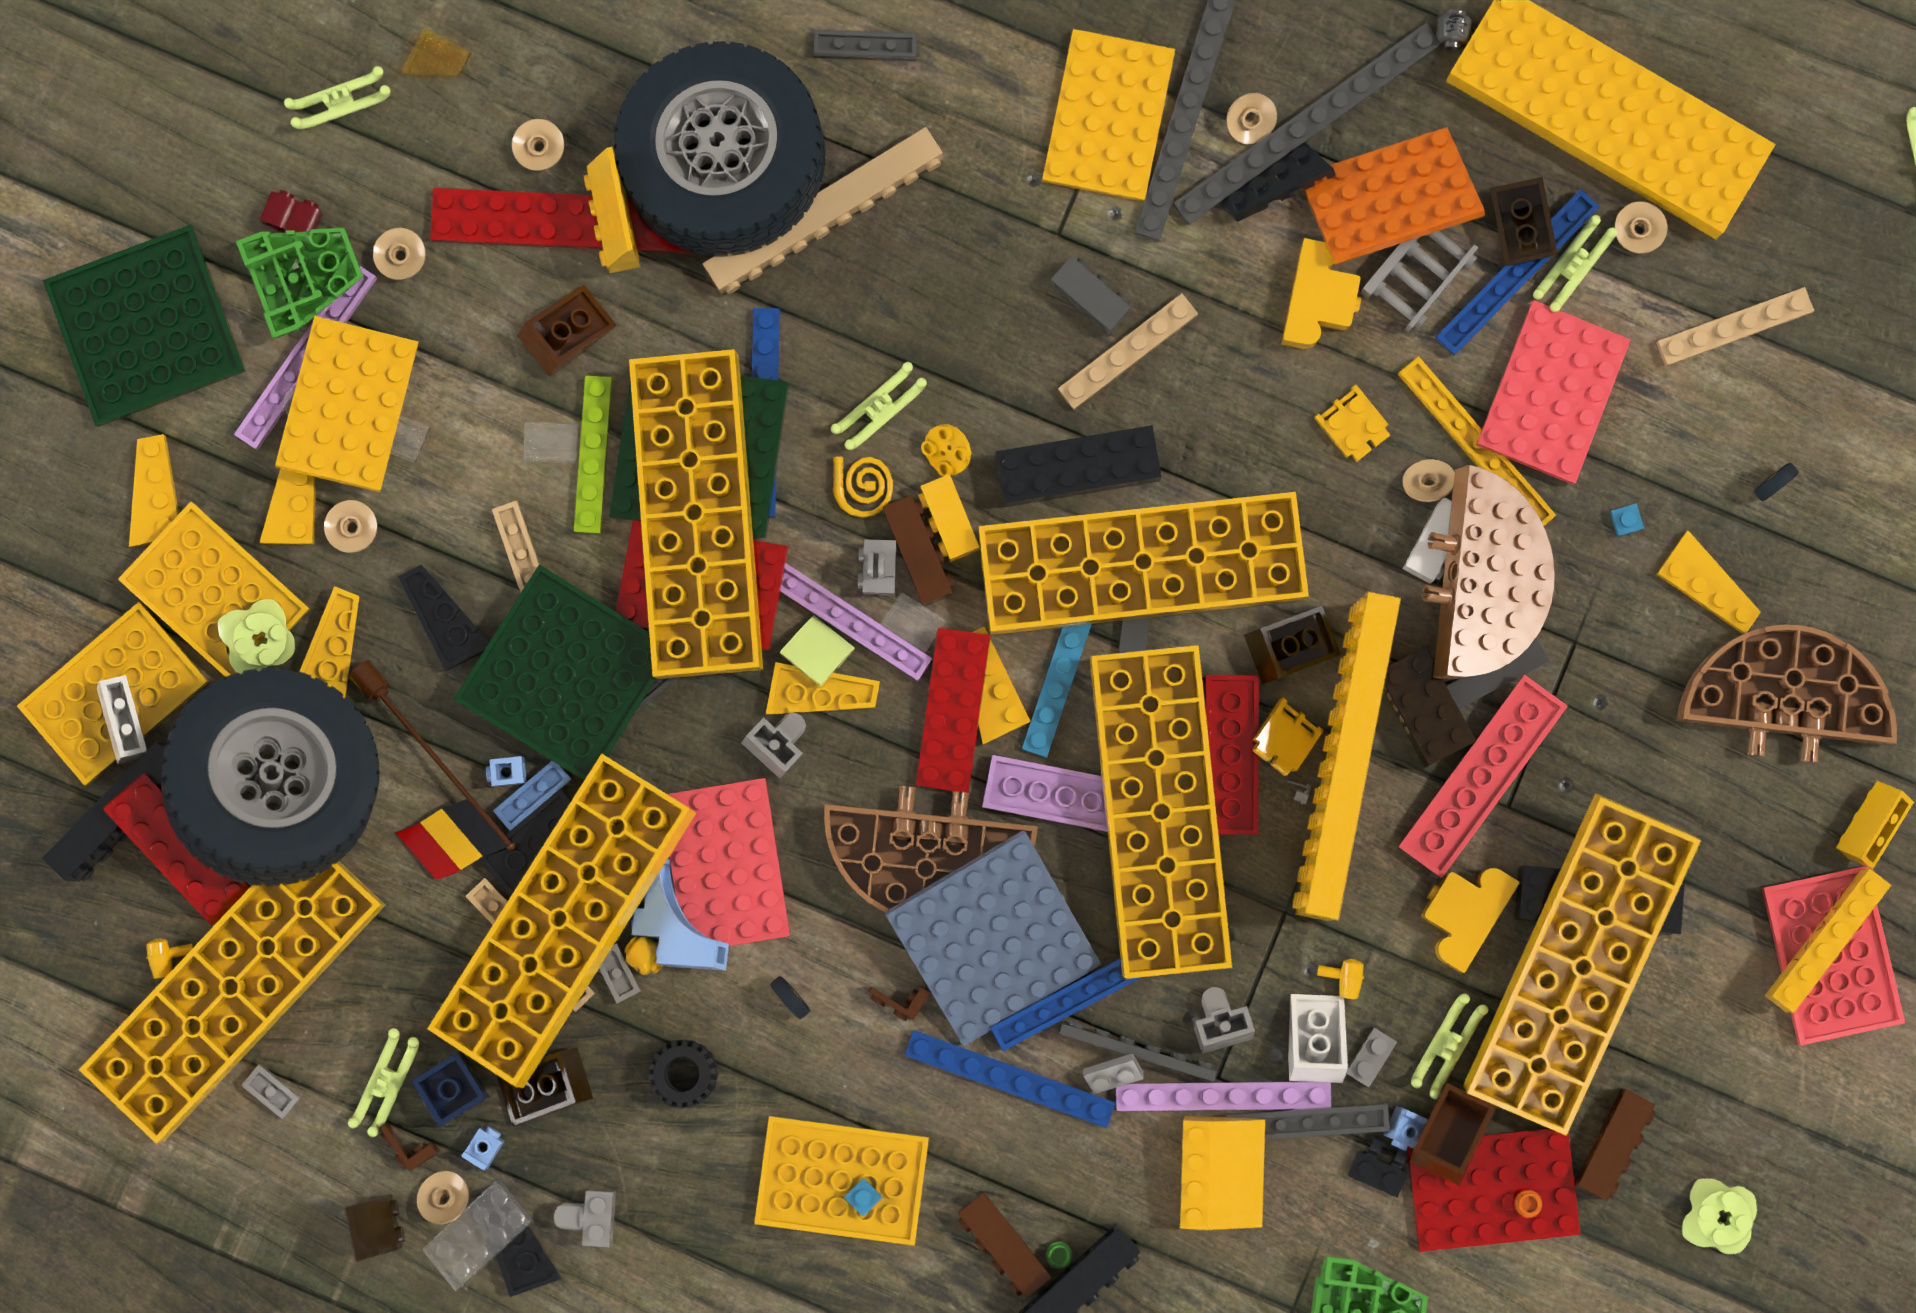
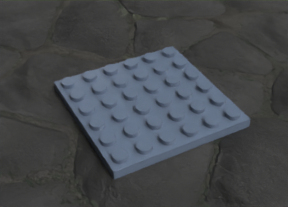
M1024 830L884 912L963 1046L991 1031L990 1027L1043 1000L1102 965Z

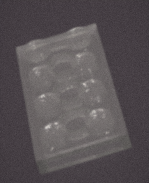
M498 1179L422 1250L451 1287L457 1291L534 1220L504 1183Z

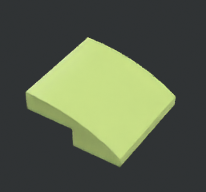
M814 615L784 646L780 654L822 687L855 648Z

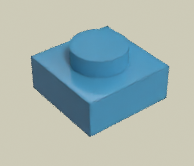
M1637 503L1609 512L1617 537L1644 529Z
M863 1178L844 1198L864 1217L883 1196Z

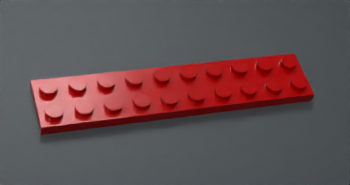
M433 188L431 241L603 249L602 241L597 242L594 226L598 225L597 216H592L589 206V200H593L592 195ZM627 197L637 251L692 254L690 251L681 249L679 245L675 246L664 240V237L661 238L651 230L641 219L629 197Z

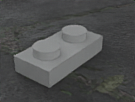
M613 945L599 969L618 1004L641 992V989L619 945Z
M1373 1027L1349 1065L1346 1074L1369 1088L1397 1042Z
M1132 1053L1084 1068L1083 1076L1093 1094H1097L1142 1080L1143 1070Z
M261 1064L257 1065L241 1085L281 1119H285L301 1099L297 1093Z

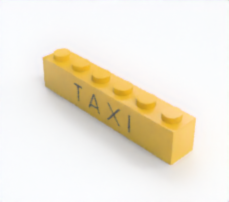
M1870 868L1861 869L1765 994V997L1783 1011L1794 1013L1891 887V884Z

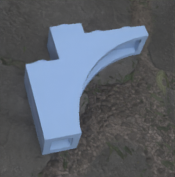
M667 859L643 897L644 909L637 908L634 912V916L631 919V935L659 939V944L656 947L657 964L668 967L726 971L729 944L708 938L699 932L685 917L676 899L670 859Z

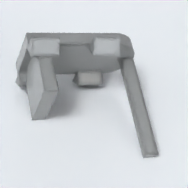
M1288 780L1287 782L1307 789L1304 792L1297 790L1294 800L1300 801L1302 805L1306 804L1311 785H1303Z

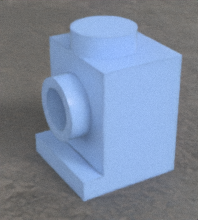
M522 756L490 759V766H486L487 782H491L493 787L524 785L527 782L525 758ZM505 768H510L511 775L505 778L502 772Z
M1396 1106L1389 1121L1390 1131H1385L1384 1136L1393 1139L1391 1145L1405 1151L1408 1146L1415 1148L1428 1119Z
M487 1126L486 1129L481 1127L461 1157L482 1170H486L505 1141L500 1138L501 1133L490 1126ZM481 1142L487 1143L488 1149L486 1152L480 1151L479 1144Z

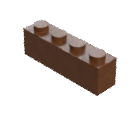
M912 495L882 507L922 606L925 607L952 596L951 588L955 587L950 573L944 574L941 564L945 563L940 549L934 550L931 540L935 539L930 525L924 526L921 516L925 513L920 501H914Z
M1620 1089L1574 1181L1576 1186L1606 1201L1609 1196L1614 1197L1619 1188L1617 1180L1621 1172L1625 1173L1631 1164L1629 1156L1633 1148L1637 1149L1643 1140L1641 1132L1645 1124L1649 1125L1655 1116V1111L1653 1110L1654 1103L1627 1089Z
M984 1191L958 1211V1214L961 1216L958 1219L960 1225L967 1233L971 1230L978 1238L975 1241L977 1246L984 1254L988 1251L995 1259L992 1264L1001 1275L1006 1272L1012 1280L1009 1285L1018 1296L1023 1294L1028 1298L1052 1278L1051 1274Z

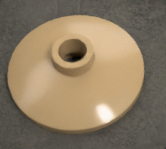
M1260 93L1245 94L1239 97L1228 111L1226 120L1228 131L1240 143H1258L1273 131L1277 121V111L1274 103L1267 96ZM1252 112L1251 118L1245 119L1246 115Z
M533 119L523 123L516 130L512 139V151L516 160L523 167L533 171H543L553 167L561 159L564 152V138L561 131L553 123L543 119ZM541 143L544 145V149L536 151L535 146Z
M1631 203L1625 206L1616 217L1614 228L1617 230L1616 238L1630 252L1637 254L1652 252L1665 240L1667 234L1666 218L1662 211L1651 203ZM1635 226H1641L1643 233H1636Z
M394 228L384 232L377 239L373 248V260L377 269L390 279L405 280L411 278L420 271L425 262V246L421 238L409 229ZM399 252L405 253L403 260H397Z
M1433 459L1422 460L1406 470L1402 480L1403 488L1415 500L1422 502L1437 501L1446 497L1453 490L1455 472L1451 466L1443 461Z
M347 500L336 504L328 512L324 522V532L327 540L333 547L342 552L355 553L364 550L373 542L377 533V520L375 514L367 505L359 501ZM352 523L357 525L355 532H349L348 530L349 525Z
M440 1171L434 1173L419 1188L417 1207L420 1214L427 1221L434 1224H446L454 1221L463 1213L469 1199L468 1186L463 1178L454 1172ZM449 1196V1201L443 1204L444 1198Z

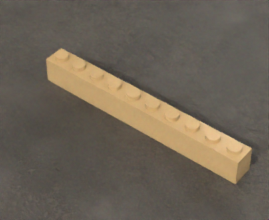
M927 127L818 192L816 198L813 197L814 202L808 212H804V217L796 226L793 224L792 229L783 237H777L778 240L767 246L766 244L762 245L761 249L752 252L747 250L745 254L733 256L731 253L728 256H714L704 262L703 266L720 294L722 295L725 292L731 294L741 287L740 283L748 278L751 281L762 275L764 268L769 265L775 267L785 260L784 256L792 251L798 253L808 246L807 242L813 238L819 240L830 232L829 229L836 224L839 226L846 224L852 219L851 215L859 210L861 212L869 210L874 206V201L880 197H883V199L890 197L897 191L896 188L903 183L905 185L913 183L919 178L918 174L926 169L928 172L936 169L941 164L940 161L943 160V152Z

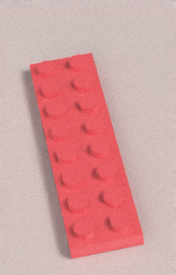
M1523 675L1398 847L1437 876L1443 878L1568 706L1529 677Z

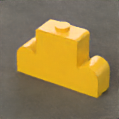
M1304 238L1301 244L1281 345L1300 349L1312 348L1320 338V326L1347 331L1352 323L1354 312H1359L1361 297H1357L1360 277L1330 270L1334 262L1325 242Z
M1497 868L1481 871L1476 879L1477 886L1454 872L1446 873L1439 886L1434 884L1426 897L1429 899V902L1421 914L1424 920L1448 934L1447 937L1441 938L1436 943L1435 954L1437 958L1459 973H1465L1520 882Z

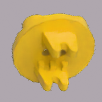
M940 424L932 428L921 446L922 452L926 455L931 466L942 477L949 474L957 475L964 471L970 463L972 452L966 436L957 427L950 424Z

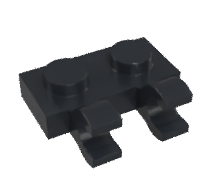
M1372 1136L1365 1153L1357 1150L1347 1176L1398 1198L1408 1175V1172L1401 1168L1409 1153L1397 1147L1390 1164L1376 1159L1384 1142Z

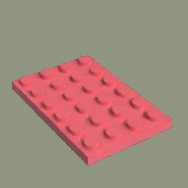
M1533 300L1476 446L1569 484H1576L1631 340L1560 310L1552 312L1550 306Z
M766 778L667 794L696 812L693 820L670 855L676 899L688 921L708 938L728 943L729 946L789 937L790 929Z
M1862 866L1761 888L1781 973L1859 871L1869 868ZM1877 905L1797 1010L1791 1013L1799 1046L1905 1023Z

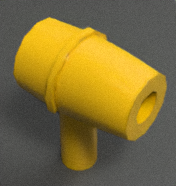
M160 938L149 941L146 944V958L148 959L153 978L166 977L173 970L172 958L187 955L193 949L192 943L169 948L166 939Z
M1347 959L1343 961L1341 969L1319 965L1317 976L1340 979L1339 996L1347 999H1358L1362 980L1364 979V964L1358 960Z

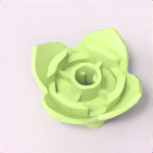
M272 599L259 600L253 603L248 610L230 611L218 620L219 636L222 642L229 647L230 664L239 674H243V671L257 669V671H261L262 668L271 665L283 664L294 654L295 640L292 633L287 629L285 613L279 604ZM262 631L264 633L263 637H265L264 642L254 645L253 634L258 635Z
M1697 1179L1690 1191L1692 1210L1685 1216L1682 1224L1683 1237L1696 1246L1716 1247L1725 1254L1740 1253L1750 1241L1751 1228L1757 1213L1754 1194L1744 1187H1727L1715 1179ZM1720 1211L1728 1214L1725 1223H1718L1717 1221L1720 1217Z

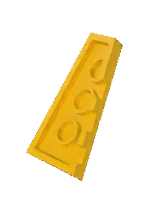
M164 434L137 439L129 539L130 548L150 545L179 514L167 440Z
M280 468L260 544L314 545L316 477Z
M1688 530L1657 572L1659 577L1742 634L1748 632L1761 613Z
M334 586L299 672L309 674L313 679L317 677L327 682L330 688L333 686L343 693V698H345L360 596Z
M985 627L973 632L988 635ZM991 640L979 719V729L983 745L1031 722Z
M775 662L766 715L875 708L880 681L832 673L822 687H820L794 665Z

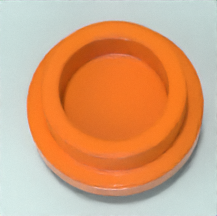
M1524 1190L1516 1196L1515 1209L1520 1215L1530 1218L1536 1216L1541 1211L1542 1200L1536 1192Z

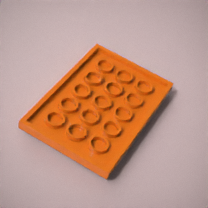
M1448 127L1331 164L1330 166L1334 168L1336 176L1327 179V177L1315 181V186L1307 190L1302 187L1334 265L1485 216L1484 207Z

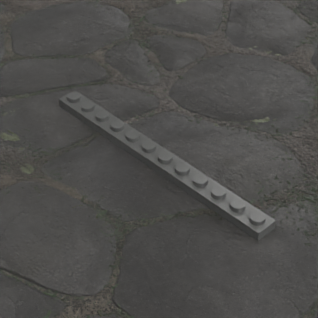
M1208 0L1136 227V235L1160 242L1235 0Z
M1425 23L1173 203L1174 207L1187 225H1190L1233 192L1437 49L1441 42L1437 40L1436 35L1428 24Z

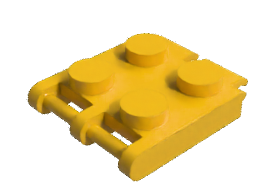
M1354 385L1351 387L1352 391L1342 399H1336L1332 402L1333 406L1323 414H1317L1314 418L1346 458L1351 455L1358 462L1372 450L1367 444L1368 441L1374 447H1377L1390 434L1385 429L1389 424L1360 388ZM1354 395H1356V397L1353 398V399H1352L1349 403H1347L1345 406L1342 405V404H1344L1346 401H1348L1351 397H1353ZM1336 409L1338 410L1335 414H1333V415H1332L1330 418H1328L1326 421L1324 420L1327 416H1329V415H1330L1332 412H1334Z
M1282 697L1253 738L1256 745L1252 751L1266 762L1274 757L1270 765L1282 775L1287 776L1291 771L1295 772L1299 769L1322 734L1323 729L1320 726H1314L1305 718L1306 715L1304 713H1298ZM1283 708H1285L1288 712L1295 716V718L1293 719L1290 715L1283 711ZM1301 723L1305 724L1313 732L1311 733L1310 731H1308L1305 727L1301 725Z

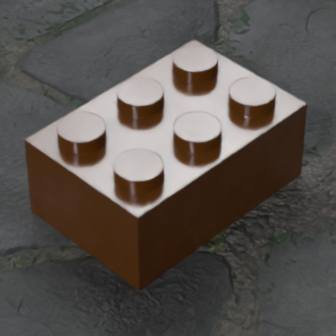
M1446 1083L1412 1152L1410 1162L1460 1186L1490 1125L1496 1106Z

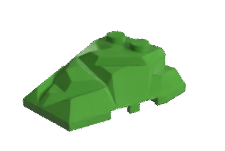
M345 228L311 229L308 232H295L294 230H288L286 233L259 232L236 241L243 262L250 271L265 310L264 317L273 339L301 329L314 316L322 312L327 306L364 278Z
M1326 1256L1321 1266V1273L1315 1279L1311 1313H1426L1428 1296L1394 1281L1353 1259Z

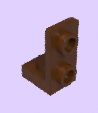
M870 987L868 990L872 994L871 1000L882 1007L886 1003L895 1008L893 1014L904 1021H907L908 1018L914 1020L931 993L923 987L919 991L914 989L906 1001L910 1005L906 1009L875 988Z
M389 1123L380 1126L383 1131L380 1134L381 1138L388 1147L393 1146L398 1154L395 1158L403 1169L415 1170L440 1152L435 1142L430 1145L424 1142L412 1150L414 1156H411Z

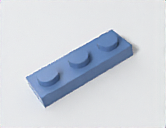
M551 761L494 809L493 812L511 831L555 792L572 781V779L560 765Z

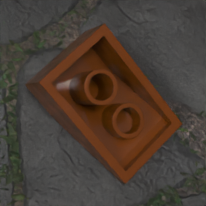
M585 285L527 321L517 336L546 373L552 376L570 364L617 325Z

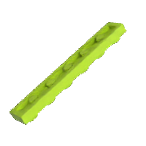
M585 375L574 521L575 533L601 535L612 377Z

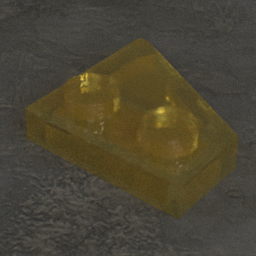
M424 27L401 72L407 75L460 77L472 53Z

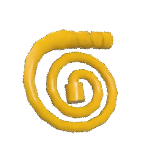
M833 457L834 479L832 490L839 507L849 515L861 518L873 517L882 512V507L888 505L893 493V479L888 467L881 460L866 457L854 462L848 470L845 481L846 489L851 497L860 503L869 504L877 501L883 495L885 482L880 471L872 467L862 469L856 477L857 486L865 489V491H876V481H865V483H862L863 475L872 473L878 480L879 488L874 496L869 498L861 497L856 494L851 483L852 475L856 468L864 463L878 465L887 479V493L884 501L871 511H860L852 508L844 497L843 457Z

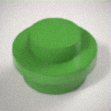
M1054 1242L1046 1250V1260L1055 1269H1063L1072 1261V1250L1064 1242Z

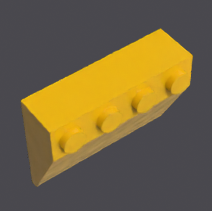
M608 147L587 165L588 175H584V181L587 191H592L593 200H589V206L592 216H597L598 225L594 226L597 242L602 241L603 251H599L602 267L607 266L609 273H615L641 266L625 188L618 173L614 150L612 147Z
M1184 1116L1180 1229L1219 1230L1262 1227L1265 1119Z

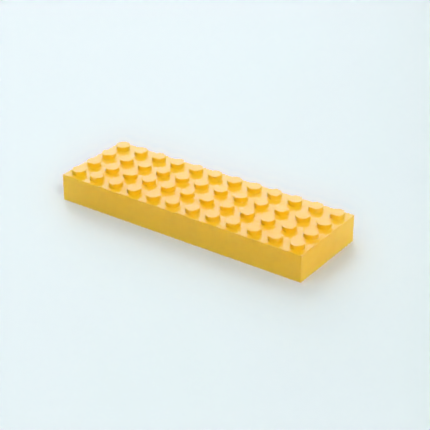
M1494 0L1446 80L1449 84L1714 239L1719 238L1724 233L1776 145L1530 0Z
M735 349L629 359L652 675L657 679L763 670L739 355Z
M1296 492L985 525L978 528L990 635L1305 601L1309 597Z
M1368 592L1362 598L1360 597L1356 604L1354 603L1350 607L1348 622H1352L1351 629L1345 633L1343 648H1347L1346 655L1340 658L1338 674H1342L1341 681L1335 684L1332 699L1337 701L1335 708L1330 710L1327 725L1332 727L1330 734L1325 736L1322 751L1327 753L1325 760L1320 762L1317 777L1321 778L1320 787L1315 788L1312 803L1316 804L1315 813L1310 814L1307 830H1311L1310 839L1304 842L1302 856H1306L1305 865L1300 866L1297 876V882H1300L1301 886L1300 891L1294 893L1292 908L1296 909L1295 915L1324 921L1339 919L1401 598Z
M1199 645L1091 656L1089 658L1122 977L1128 979L1232 968Z
M601 754L427 1029L513 1086L524 1088L693 820L696 812Z
M1595 793L1464 1082L1463 1087L1468 1094L1567 1135L1701 842L1699 838Z
M340 861L335 865L332 864V867L324 872L316 873V876L304 881L299 879L298 883L288 885L280 883V886H266V884L262 883L261 886L252 885L85 1062L79 1071L156 1144L165 1142L386 904Z

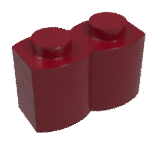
M280 190L279 193L271 191L259 220L262 224L284 233L288 230L308 232L311 229L318 228L323 213L318 209V204L304 199L303 202L296 201L293 194Z

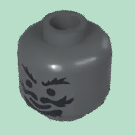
M1446 10L1445 14L1438 17L1437 40L1443 43L1446 49H1460V45H1464L1470 40L1471 18L1463 10Z

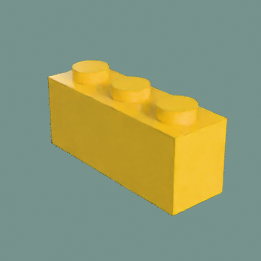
M950 474L921 485L922 493L918 494L923 509L928 508L932 517L928 518V522L932 532H938L941 538V542L937 544L943 558L948 556L949 561L952 562L979 551L980 547Z
M1876 781L1873 788L1868 792L1867 798L1859 811L1854 815L1846 832L1841 836L1836 849L1847 859L1873 870L1914 802L1902 790Z

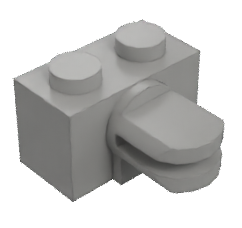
M864 540V546H859V562L864 563L863 573L858 572V588H863V595L895 596L896 540Z
M789 713L774 727L763 717L746 735L741 744L781 779L803 754L793 744L804 733L806 728L805 720L797 713Z
M1211 987L1203 993L1201 1004L1206 1018L1195 1021L1194 1026L1202 1054L1254 1038L1255 1029L1247 1006L1231 1011L1226 993L1218 987Z
M586 1190L585 1203H563L557 1207L554 1212L555 1224L561 1229L583 1231L582 1246L610 1247L613 1244L616 1190Z

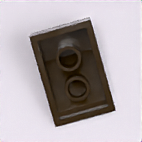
M1543 177L1490 188L1505 266L1558 255Z
M1323 606L1244 635L1262 684L1341 655Z
M577 1047L543 1057L524 1088L513 1086L497 1075L512 1126L593 1099Z
M392 1194L359 1201L345 1207L356 1261L402 1248V1242H405V1235L402 1226L398 1227L396 1216L400 1213L399 1205L396 1199L393 1200Z

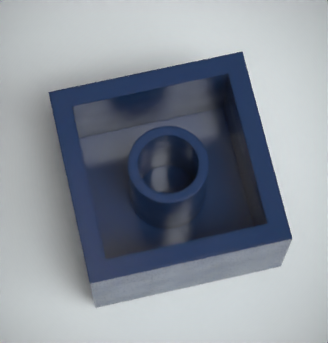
M462 1051L455 1053L411 1081L439 1127L445 1126L490 1097Z

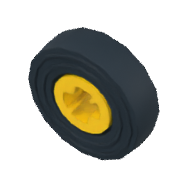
M1791 462L1787 463L1754 490L1755 495L1761 501L1767 500L1795 478L1799 473L1798 469Z
M779 976L771 982L770 986L797 1018L802 1019L810 1012L808 1005L783 977Z

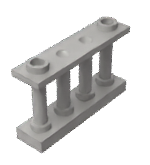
M1440 231L1425 235V237L1430 236L1460 261L1450 273L1419 248L1420 244L1416 242L1419 238L1400 243L1363 287L1360 294L1367 300L1372 294L1376 297L1378 295L1381 296L1411 321L1405 328L1408 333L1413 327L1418 330L1428 318L1424 315L1449 283L1463 267L1468 270L1477 259L1473 255L1478 249L1477 246L1473 245L1467 253ZM1406 254L1409 257L1411 255L1444 281L1435 293L1402 267L1403 264L1400 261ZM1389 274L1393 277L1396 275L1427 300L1418 313L1386 288L1387 284L1383 281Z

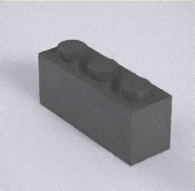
M1071 256L1051 278L1050 285L1104 332L1110 335L1130 313L1131 307L1128 305L1130 301L1122 293L1118 292L1115 294L1109 289L1110 284L1102 276H1094L1089 271L1090 267L1085 261L1080 258L1076 260Z

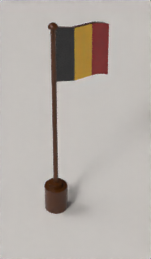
M366 660L355 667L348 676L369 701L374 699L376 702L381 699L467 798L440 809L415 826L395 832L435 880L456 874L488 854L504 848L509 851L514 850L516 847L515 842L511 843L386 697L389 693L387 689L390 684L369 660Z

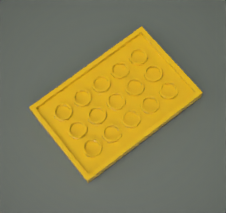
M1073 29L1042 182L1145 202L1175 49Z
M314 316L275 467L381 493L418 348V341Z
M192 501L118 579L225 677L237 672L229 661L230 649L222 642L219 636L218 620L223 615L234 610H248L253 603L259 600L272 599L284 611L286 626L290 631L310 610L307 605ZM262 631L258 635L253 634L254 645L264 642L265 637H263L264 633Z
M141 602L134 605L17 705L84 786L90 785L116 762L97 692L99 681L126 675L143 738L209 683L207 678Z
M769 1116L754 1224L915 1246L929 1137ZM863 1178L883 1196L864 1217L844 1198Z

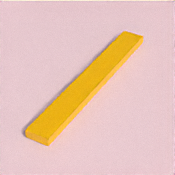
M1419 356L1398 373L1399 377L1477 467L1498 475L1514 486L1534 508L1543 526L1556 516L1506 457L1476 446L1482 430L1481 427Z

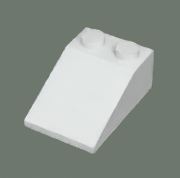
M1305 994L1290 995L1289 1081L1343 1083L1348 1070L1343 997Z

